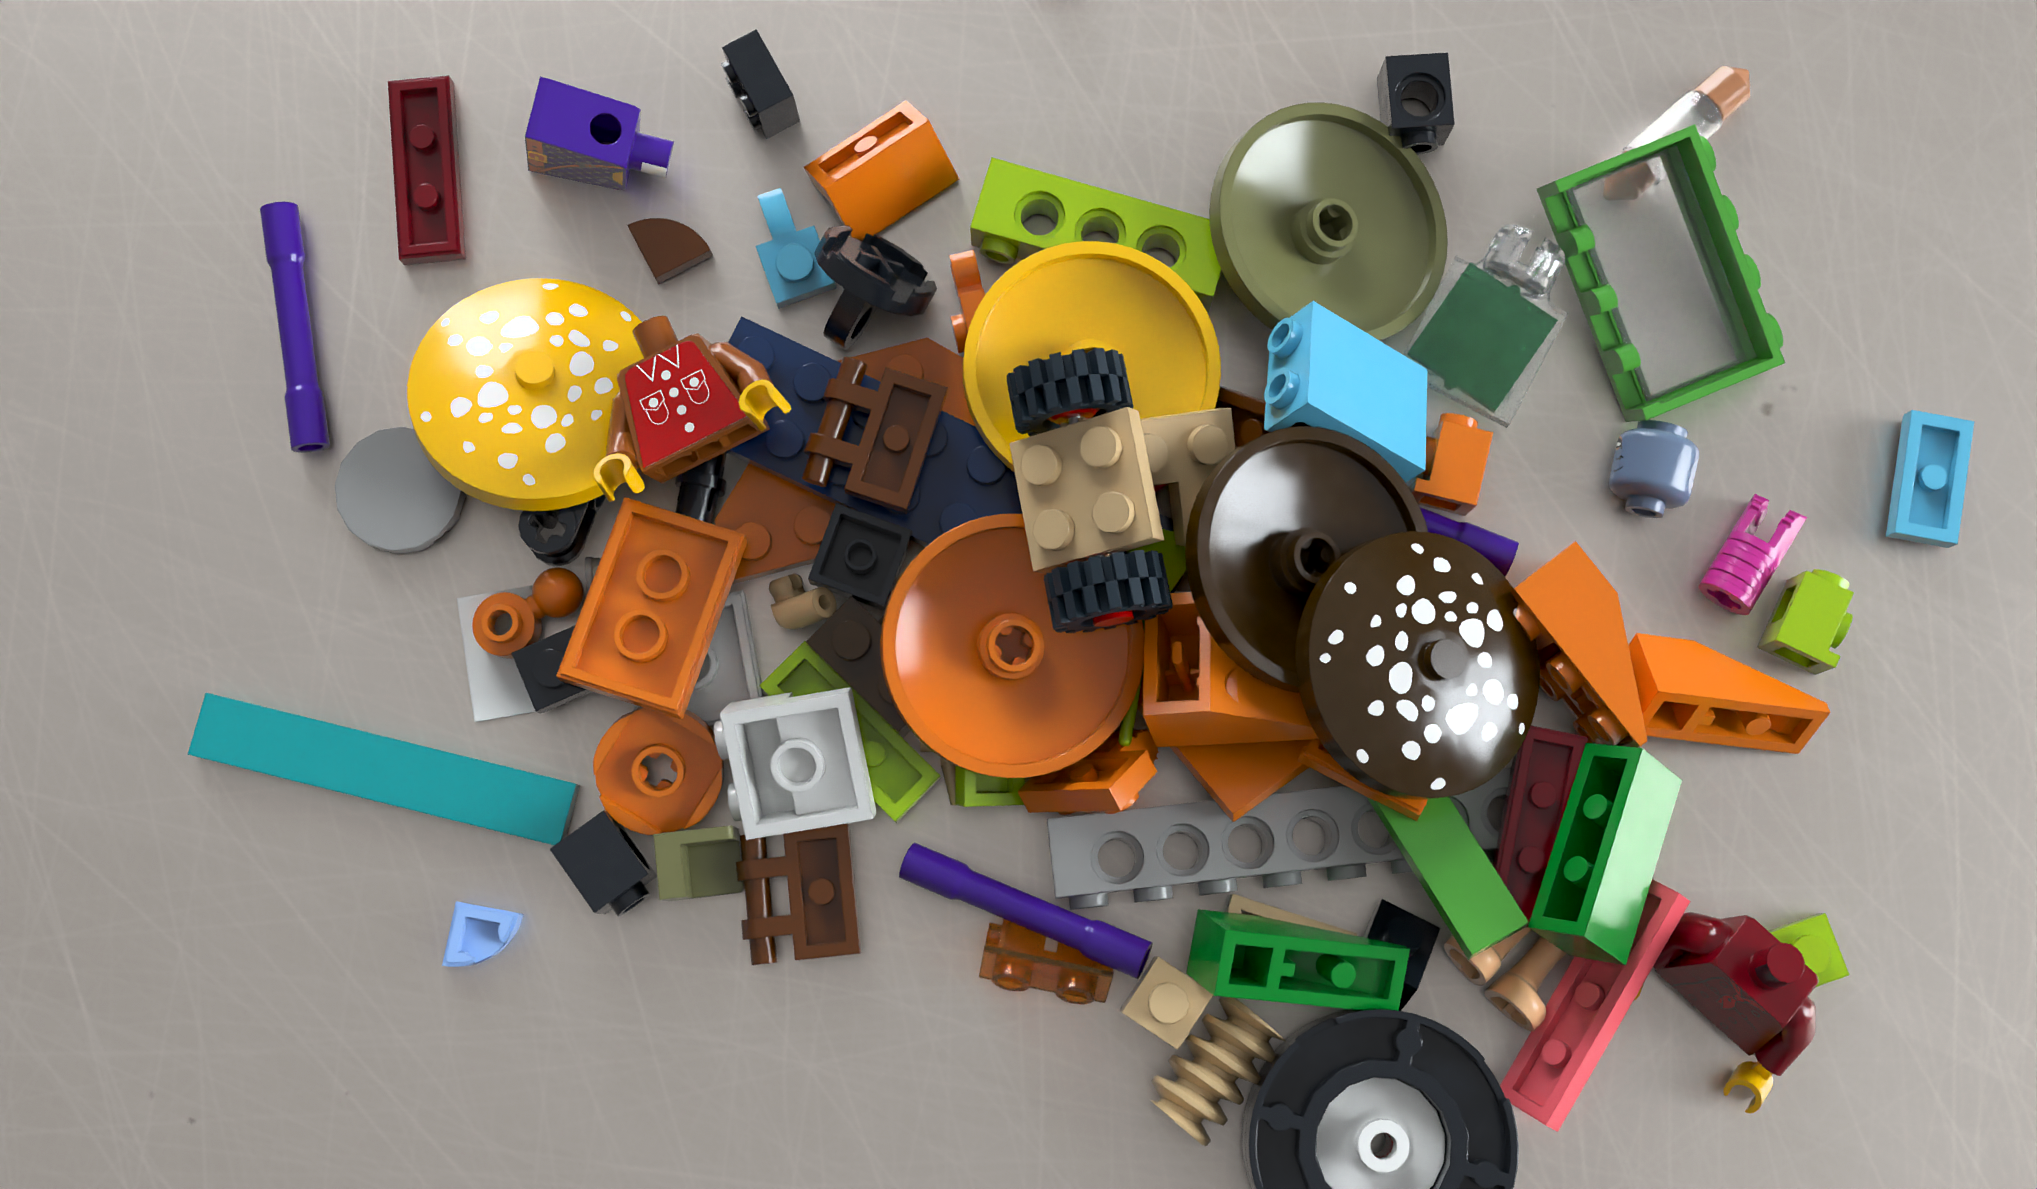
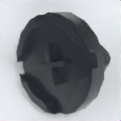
M845 225L828 228L814 252L818 265L832 280L844 288L823 332L824 337L844 350L849 349L861 336L878 307L901 315H922L937 290L935 281L927 280L925 283L924 280L928 272L917 259L905 250L875 234L872 236L866 233L863 241L849 237L853 229Z

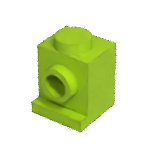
M1814 569L1812 573L1804 571L1788 579L1757 648L1814 675L1836 668L1841 656L1829 651L1830 647L1835 649L1841 644L1852 623L1853 615L1846 612L1854 595V592L1848 590L1849 582L1837 574L1821 569Z

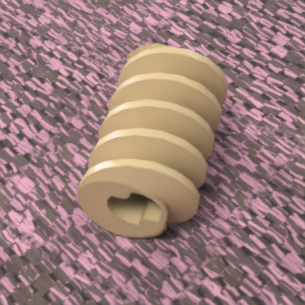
M1220 997L1218 999L1228 1017L1226 1020L1209 1014L1203 1017L1202 1022L1211 1037L1209 1041L1192 1034L1185 1039L1194 1057L1192 1061L1176 1055H1172L1169 1058L1168 1062L1177 1077L1176 1081L1174 1082L1155 1075L1151 1080L1161 1098L1158 1102L1151 1101L1204 1146H1207L1211 1139L1201 1122L1206 1119L1224 1126L1228 1119L1218 1103L1220 1099L1241 1105L1244 1102V1097L1235 1081L1240 1078L1257 1085L1260 1081V1075L1252 1063L1254 1058L1271 1063L1276 1053L1269 1040L1273 1037L1287 1042L1238 999L1231 997Z

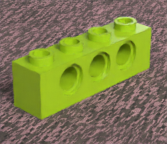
M991 158L970 226L971 246L980 248L979 253L982 256L999 263L1013 264L1016 258L1023 260L1046 248L1064 243L1079 242L1091 232L1103 231L1111 235L1116 244L1131 247L1143 253L1153 248L1168 250L1176 260V263L1170 269L1176 272L1190 286L1207 313H1209L1221 273V267L1212 243L1210 219ZM1043 214L1050 217L1055 222L1056 227L1048 234L1034 235L1029 233L1022 224L1032 215Z

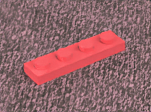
M1652 879L1626 965L1574 956L1546 1005L1544 1021L1534 1031H1531L1500 1085L1505 1098H1508L1512 1105L1557 1132L1559 1131L1691 901L1673 889Z

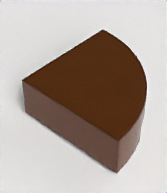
M649 218L627 225L658 284L713 256L704 239L693 229L680 222L664 218Z

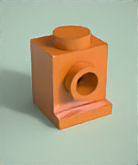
M1454 413L1441 414L1438 427L1433 432L1432 437L1426 436V470L1421 473L1423 477L1422 479L1416 478L1409 486L1418 505L1466 516L1477 506L1493 432L1478 429V421L1471 417Z

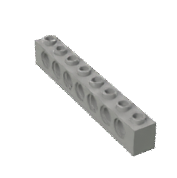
M1511 767L1503 768L1488 782L1471 791L1449 796L1491 863L1494 862V850L1497 847L1499 831L1495 830L1489 823L1487 810L1494 798L1505 800ZM1347 786L1273 793L1235 822L1231 821L1215 800L1130 809L1115 814L1095 813L1047 819L1055 899L1069 898L1070 910L1109 906L1107 893L1133 890L1134 902L1137 903L1172 899V886L1198 883L1199 895L1238 891L1236 880L1238 878L1262 876L1263 888L1302 884L1301 871L1326 869L1328 881L1367 877L1365 864L1390 861L1392 874L1413 871L1390 834L1385 844L1380 848L1370 847L1361 840L1358 834V822L1365 812L1376 813L1366 796ZM1301 819L1314 820L1324 830L1325 845L1317 855L1304 854L1294 844L1293 830ZM1235 827H1250L1260 836L1262 849L1255 861L1250 863L1241 862L1230 853L1228 838ZM1182 833L1190 836L1195 841L1198 847V858L1190 869L1178 870L1166 862L1163 855V845L1168 836ZM1113 840L1122 841L1132 849L1135 862L1128 875L1112 877L1101 869L1098 863V852L1106 842Z

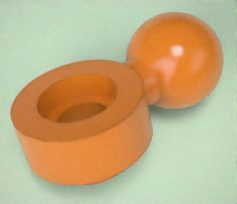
M555 567L545 570L536 578L532 588V595L526 599L507 592L489 596L478 606L473 617L472 629L477 643L488 653L502 658L513 659L512 652L539 641L542 631L541 619L543 617H567L580 607L584 596L581 580L572 571L566 568ZM509 613L512 618L511 629L503 635H498L495 630V622L500 615Z

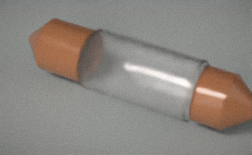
M1728 66L1719 67L1697 88L1687 91L1625 146L1622 153L1694 124L1699 135L1704 136L1708 140L1722 127L1723 121L1750 98L1749 71ZM1659 156L1605 177L1602 192L1603 198L1607 201L1635 200L1651 185H1657L1666 177Z

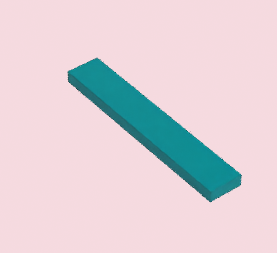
M205 693L187 754L551 845H556L566 838L580 785L210 693Z

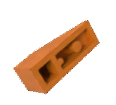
M1636 633L1628 645L1647 736L1799 754L1831 713L1826 702L1694 640Z

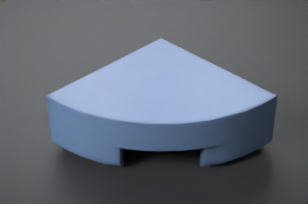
M456 901L442 966H471L494 957L515 936L521 924L523 913Z

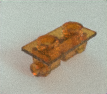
M1003 919L1002 925L989 923L979 973L980 978L990 979L996 986L1009 991H1025L1033 988L1053 992L1061 1000L1072 1004L1084 1005L1093 1001L1106 1002L1114 974L1112 968L1086 958L1080 951L1058 942L1056 952L1044 950L1045 936Z

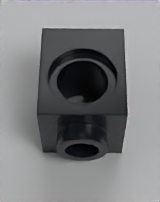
M1448 53L1386 56L1377 77L1380 121L1388 127L1389 136L1401 137L1402 148L1408 149L1411 147L1417 155L1436 150L1438 145L1445 144L1455 125ZM1406 98L1419 99L1427 105L1430 114L1414 116L1404 109L1401 101Z
M604 810L550 848V851L592 911L597 914H607L612 909L618 917L627 913L650 895L645 885L657 877V874L624 827Z

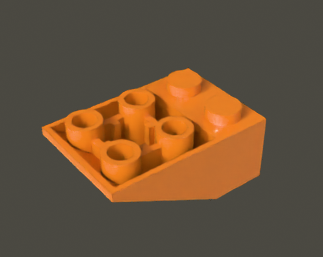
M1575 541L1510 591L1519 604L1516 611V619L1530 641L1536 639L1540 667V688L1552 700L1557 702L1562 699L1577 718L1573 722V727L1577 734L1588 737L1587 743L1638 748L1646 743L1648 739L1618 593Z
M1191 592L1170 593L1173 608L1169 609V612L1156 615L1157 617L1145 620L1143 717L1156 747L1319 739L1307 717L1300 693L1271 686L1255 678L1230 659L1207 630L1198 613Z

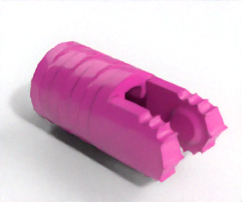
M1754 494L1698 586L1701 593L1710 601L1725 610L1739 615L1750 614L1807 519L1806 516L1789 510L1779 522L1770 541L1766 543L1754 536V533L1767 514L1769 500L1757 494Z

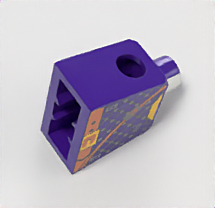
M544 77L539 79L525 134L528 171L616 190L626 189L631 169L666 178L674 141L640 133L641 109L634 105ZM603 142H609V143H612V144L605 145V144H601V143H603Z

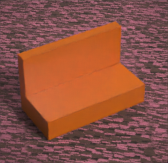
M907 101L902 102L804 166L813 185L832 204L843 225L853 229L850 237L863 241L866 233L872 236L876 235L960 179L930 121Z

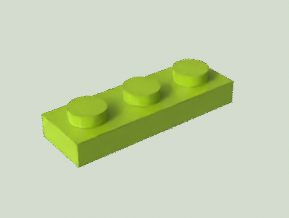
M806 641L759 685L769 696L792 692L793 697L850 687L807 645ZM852 689L874 801L897 823L942 777Z

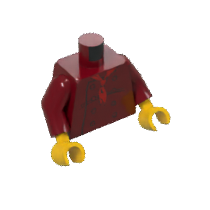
M1694 912L1685 913L1653 967L1664 980L1748 1056L1755 1053L1757 1062L1747 1061L1739 1064L1723 1089L1725 1096L1730 1093L1735 1085H1743L1751 1089L1755 1096L1745 1112L1754 1113L1759 1110L1773 1087L1772 1075L1781 1076L1815 1036L1816 1006L1808 996L1818 984L1819 979L1816 973L1805 964L1803 955L1796 947L1788 943H1781L1752 917L1742 915L1719 919ZM1643 985L1634 1000L1640 996Z

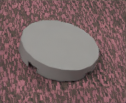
M407 427L378 430L357 442L341 462L335 482L337 510L349 531L374 549L394 554L423 551L435 544V540L442 537L446 530L449 532L459 520L466 496L463 491L443 478L431 465L417 441L414 429Z

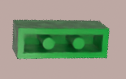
M1586 743L1528 925V928L1570 956L1620 965L1627 964L1682 780L1643 748Z

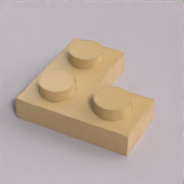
M1215 408L1140 419L1153 485L1169 484L1176 545L1185 546L1190 513L1204 481L1223 458L1235 450L1231 408Z

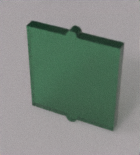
M1470 262L1407 355L1445 380L1444 387L1447 390L1457 388L1494 413L1558 320L1522 297L1519 286L1511 285L1507 287Z

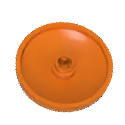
M998 514L971 520L952 528L931 542L910 562L897 581L886 606L881 629L880 650L883 675L889 695L904 723L927 748L944 760L968 771L992 777L1027 778L1045 775L1068 767L1092 753L1108 739L1126 716L1139 687L1144 664V629L1142 620H1138V623L1131 625H1117L1116 628L1107 630L1099 628L1093 632L1083 633V630L1076 633H1066L1065 631L1058 633L1053 630L1044 582L1045 574L1033 571L1023 514Z

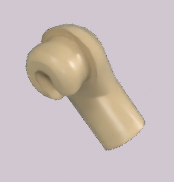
M796 573L775 579L769 584L770 594L775 601L774 604H771V609L776 622L783 628L799 629L830 618L836 612V599L828 588L818 587L805 592L802 577Z

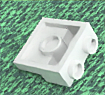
M852 687L795 697L790 692L731 702L720 713L721 720L716 721L714 726L716 747L722 760L729 759L734 783L728 784L729 809L734 821H742L746 840L874 819L876 807Z

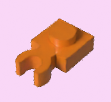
M974 250L949 255L951 272L961 311L959 315L950 316L958 353L964 352L969 326L976 309L985 296Z

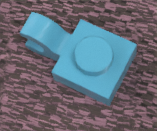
M781 188L758 195L757 197L773 240L757 245L756 249L778 309L836 289L835 281L817 263L814 252L820 240L815 226L796 231Z

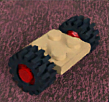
M1094 348L1088 353H1085L1084 349L1072 350L1071 354L1061 355V352L1050 354V359L1046 360L1036 358L1028 361L1029 366L1019 365L1013 369V373H1008L1006 381L1015 429L1018 430V433L1022 435L1028 433V436L1031 437L1011 442L1009 445L1034 572L1045 574L1044 582L1053 630L1058 633L1064 631L1066 633H1076L1083 630V633L1093 632L1099 628L1107 630L1116 628L1117 625H1131L1138 623V620H1149L1157 617L1156 615L1169 612V609L1173 608L1163 554L1153 550L1145 553L1144 550H1134L1124 554V551L1164 541L1140 415L1138 410L1133 409L1123 354H1118V351L1113 349L1105 352L1104 348Z

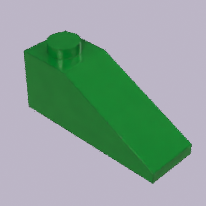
M1198 909L1186 974L1213 996L1354 1010L1386 1009L1399 1011L1410 949L1403 945L1262 916Z

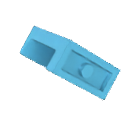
M1315 301L1306 305L1290 318L1282 319L1274 327L1267 344L1269 360L1267 386L1264 392L1266 402L1264 429L1266 431L1273 432L1289 428L1297 422H1304L1311 427L1338 431L1366 444L1381 455L1397 471L1405 483L1426 470V368Z

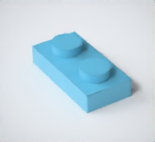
M1911 410L1903 415L1886 537L1950 548L1958 544L1975 421Z

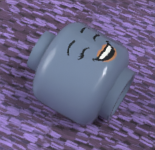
M1645 420L1638 422L1637 428L1625 431L1619 436L1609 477V488L1616 496L1626 501V511L1648 518H1662L1665 509L1677 508L1688 503L1700 454L1698 447L1691 440L1687 439L1688 431L1685 428L1668 422Z

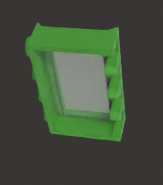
M1695 124L1536 188L1626 422L1649 420L1785 363L1780 350L1783 346L1781 328L1776 319L1770 313H1766L1758 291L1761 287L1759 270L1754 260L1743 252L1736 233L1739 227L1736 209L1731 200L1721 194L1713 172L1716 169V158L1713 148L1704 136L1699 135Z

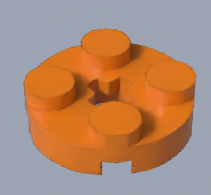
M638 707L636 710L621 716L606 731L594 755L593 772L596 776V786L600 792L599 798L608 814L619 824L634 832L653 835L675 832L682 828L686 829L697 824L709 813L723 786L725 759L722 760L718 754L713 730L704 720L686 709L683 720L647 708ZM663 753L672 758L670 767L677 773V778L673 782L668 779H662L655 786L646 780L649 769L642 764V761L646 756L657 759Z

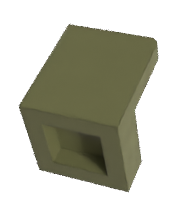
M730 825L653 834L659 900L676 901L743 892L744 882H737L736 862L742 861L739 828Z

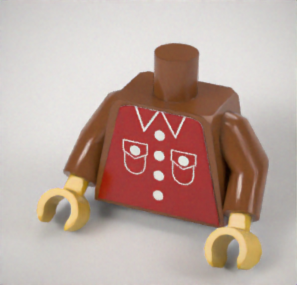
M667 316L650 318L638 324L632 331L644 359L622 369L617 374L620 391L613 398L606 456L595 466L593 472L594 479L609 502L615 500L614 491L624 482L628 483L634 494L640 493L644 490L645 485L637 472L638 465L642 473L660 483H664L770 430L764 418L765 414L777 406L784 414H787L791 410V405L774 387L764 365L728 342L711 344L699 333L691 334L678 341Z

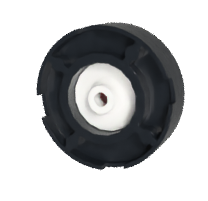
M1349 1009L1321 1017L1297 1030L1286 1039L1287 1042H1283L1274 1051L1276 1053L1274 1060L1271 1063L1265 1062L1259 1072L1260 1081L1257 1085L1253 1084L1250 1090L1242 1122V1153L1251 1189L1514 1188L1518 1169L1519 1143L1517 1125L1510 1100L1505 1098L1496 1077L1484 1061L1485 1058L1462 1036L1432 1019L1413 1013L1386 1009ZM1383 1133L1385 1137L1383 1149L1377 1153H1372L1370 1147L1373 1137Z

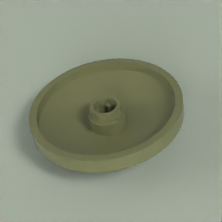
M1324 102L1302 103L1282 108L1257 122L1234 143L1225 155L1214 179L1210 197L1209 218L1212 243L1217 260L1225 278L1239 300L1258 320L1271 330L1282 319L1290 318L1306 305L1315 301L1382 342L1414 322L1433 299L1444 273L1448 246L1445 213L1439 193L1428 170L1412 148H1402L1401 137L1389 136L1388 127L1370 115L1350 107Z

